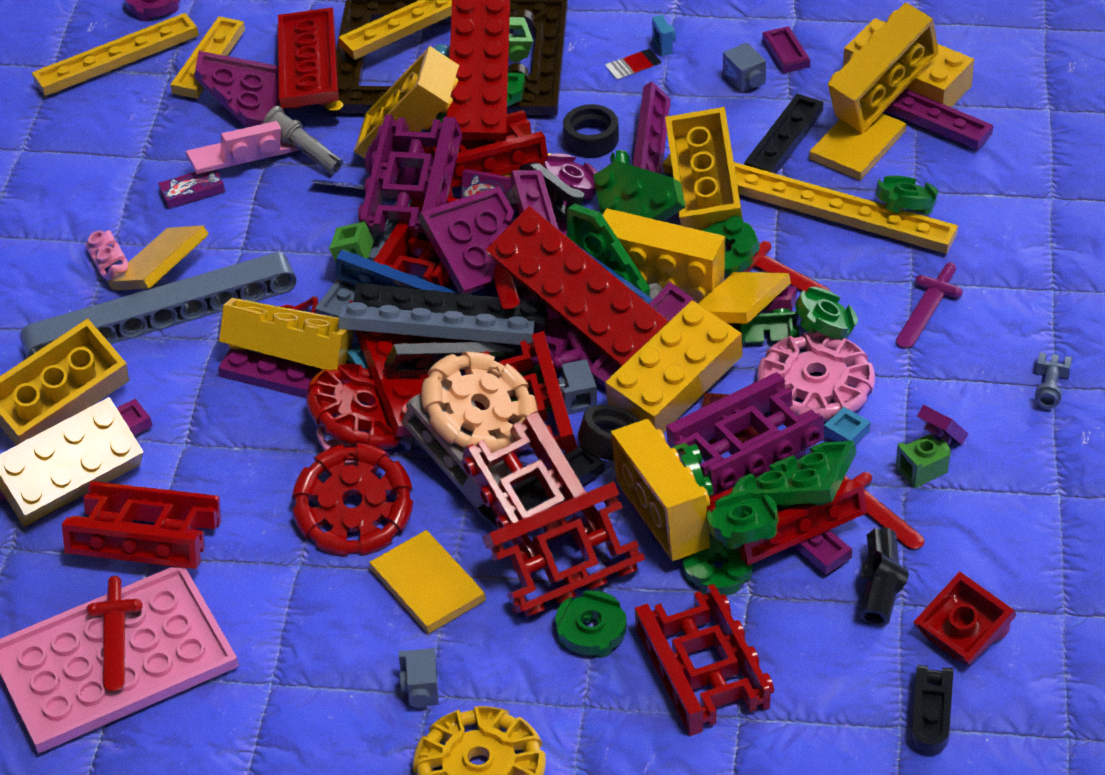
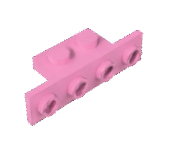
M277 121L221 133V143L187 150L186 156L196 174L299 151V149L292 144L288 145L281 141V127Z

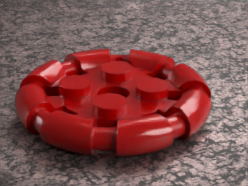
M339 364L337 370L324 369L317 373L307 387L306 405L312 419L317 425L322 424L325 426V432L328 435L350 446H354V443H361L383 450L395 448L398 442L400 443L402 436H395L370 369L362 368V364Z
M357 443V447H344V444L337 445L316 455L313 458L314 462L309 468L304 467L298 475L292 493V499L295 500V507L292 508L293 517L302 535L306 539H312L316 543V548L323 552L348 557V554L361 553V556L372 554L390 545L393 542L392 538L398 532L402 533L410 519L414 502L410 499L413 487L409 475L399 461L394 462L391 460L389 453L381 448ZM358 460V467L355 465L346 466L345 461ZM380 468L385 471V475L381 479L375 475ZM325 471L330 477L322 483L318 477ZM350 495H358L362 498L361 504L355 508L346 507L344 500ZM397 495V500L387 502L386 496ZM318 500L319 507L311 508L309 501ZM382 519L387 523L382 529L376 527ZM326 523L332 529L323 532L321 528ZM347 532H360V540L348 541Z

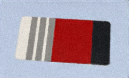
M646 49L610 62L605 66L616 79H620L662 62L651 49Z

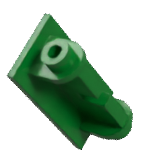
M785 308L775 309L771 313L757 314L748 324L733 323V328L741 332L742 345L764 343V332H769L770 343H776L789 336L793 338L799 337V326L796 325L798 313L797 311L790 312L789 309Z

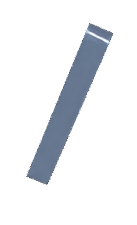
M272 253L29 324L21 330L20 340L28 358L88 318L110 344H114L223 312V305L231 298L257 302L284 294L295 287L297 278L287 257L283 253Z

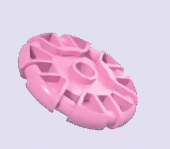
M805 332L800 337H786L766 351V358L761 359L758 366L757 381L778 372L784 378L785 389L789 387L792 390L793 406L789 408L797 416L812 409L815 413H820L823 416L824 422H828L843 407L856 412L867 402V395L872 393L875 385V372L873 365L867 362V354L852 341L846 338L843 340L832 338L819 332ZM799 349H805L806 352L799 354ZM816 371L823 373L822 376H812L810 374ZM798 397L804 401L800 403L795 401V399Z

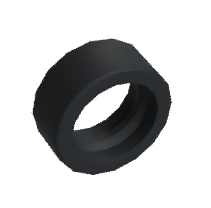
M588 104L573 108L566 114L563 120L565 146L574 154L584 157H599L609 153L616 147L619 141L618 117L611 109L601 105ZM589 126L605 129L604 132L596 135H585L577 132L578 129Z
M612 405L589 407L583 415L578 431V440L581 446L590 454L601 459L614 461L612 438L608 432L639 422L640 419L631 412Z

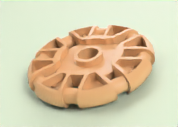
M463 352L458 357L455 354H451L440 359L428 371L429 378L423 381L421 390L423 410L429 414V423L433 429L449 444L455 443L465 449L466 446L472 443L476 445L477 442L483 439L491 453L514 443L515 440L510 434L513 424L509 423L508 420L513 423H521L524 421L525 416L537 411L535 397L530 395L527 390L529 384L516 369L508 363L504 366L494 361V356L480 352ZM464 369L466 375L462 376L459 370ZM516 396L518 401L511 402L510 397ZM471 401L482 403L486 410L474 407ZM461 426L472 431V435L469 436L461 432Z

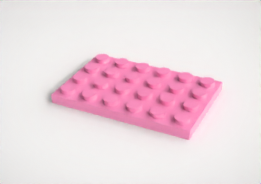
M173 566L122 588V600L137 598L142 601L143 607L139 612L125 613V683L117 691H109L103 685L104 616L91 617L86 612V608L90 603L107 601V594L0 639V677L38 754L239 667L234 651L186 568Z

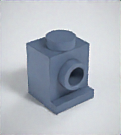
M587 359L561 364L562 378H558L568 415L584 412L589 407L596 406L597 388Z
M435 649L399 651L401 693H408L410 707L422 708L429 705H439Z

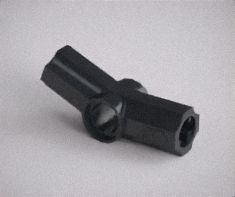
M888 527L884 529L874 528L867 534L868 558L861 569V575L867 581L859 609L860 620L868 625L873 624L881 627L889 624L896 594L903 589L909 575L908 570L899 564L896 532Z

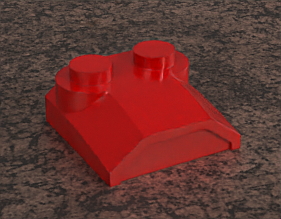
M959 571L913 623L938 648L956 661L970 665L992 642L1003 639L1009 633L1011 622L1016 617V613L1010 606Z

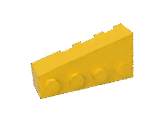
M231 298L223 305L219 342L227 343L233 349H249L261 354L272 355L320 369L337 370L339 364L347 362V351L352 348L354 330L338 329V317Z

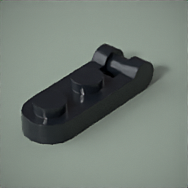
M537 162L520 166L519 170H542L554 215L564 223H567L568 207L574 204L581 205L584 193L578 189L571 188Z
M917 665L911 738L914 746L922 752L937 753L947 746L950 732L954 668L942 667V671L929 670L928 666Z

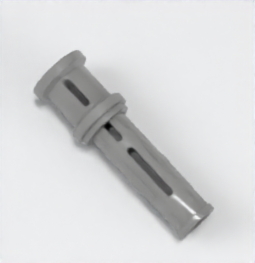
M280 106L273 107L267 113L263 124L277 121L281 127V141L283 143L292 144L310 159L323 167L330 175H334L335 172L339 171L343 160L306 133L301 122L298 120L293 121L284 114V110Z

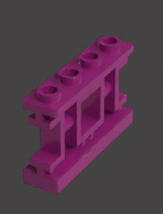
M385 115L383 125H380L378 128L379 143L377 151H374L371 157V176L365 181L366 196L364 204H361L358 210L359 222H365L370 234H374L375 229L378 233H384L387 220L410 221L409 228L413 235L424 233L426 239H429L418 220L421 211L419 207H408L409 199L424 200L422 211L447 203L462 131L456 117H444L442 123L440 120L434 119L431 132L408 131L409 126L405 118L399 117L398 120H394L392 115ZM396 140L399 145L409 146L408 152H394ZM422 147H437L434 159L432 154L421 153ZM399 167L422 168L418 185L396 184ZM383 194H385L386 198H397L396 205H381Z
M775 372L666 425L667 444L669 447L682 443H687L688 446L697 445L701 457L705 461L700 464L703 477L708 476L713 492L716 494L732 487L739 478L750 473L753 475L758 474L768 468L769 465L824 439V419L820 413H815L812 409L797 416L789 408L793 406L792 390L789 387L785 389L784 378L778 372ZM768 411H770V412L773 414V415L768 416V417H765V416L763 415L764 413H766V412H768ZM784 424L787 428L780 431L777 427ZM750 426L760 433V435L744 443H741L734 436V434ZM713 438L718 441L712 445L707 442ZM729 452L731 456L725 459L721 456L722 454Z

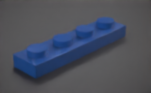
M342 249L336 258L334 278L355 286L356 283L458 293L445 286L431 283L418 276L404 273L388 265L374 262Z

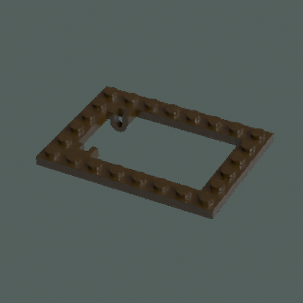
M346 0L339 36L418 0ZM510 0V17H525L531 36H536L532 74H529L527 67L523 64L513 63L508 66V73H525V87L522 100L508 106L507 114L524 111L526 115H558L568 0ZM449 16V17H447V18H445V19H443V20H441V21H438L437 23H438V24L451 23V16ZM509 29L510 34H513L515 29ZM338 39L336 49L339 100L344 105L338 110L327 109V113H367L391 86H361L366 55L354 60L340 47Z

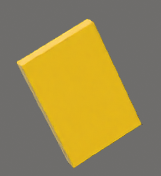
M882 113L862 134L839 119L809 151V159L861 181L904 134L906 123Z
M204 225L166 228L128 262L129 268L126 272L116 273L114 278L107 282L112 290L150 289L198 246L209 233Z
M733 272L698 304L726 323L748 324L791 284L789 273Z
M427 530L369 562L370 570L427 634L486 601L485 592Z

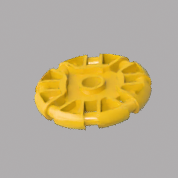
M474 706V710L465 712L456 710L441 717L429 727L427 736L420 738L413 756V772L417 775H544L546 767V754L540 749L542 741L535 729L522 717L515 718L509 715L508 710L490 706ZM477 725L478 730L465 732L464 726ZM522 750L524 753L515 754V751ZM480 755L488 758V761L481 765H475L470 762L472 757ZM434 767H443L441 770L433 771Z

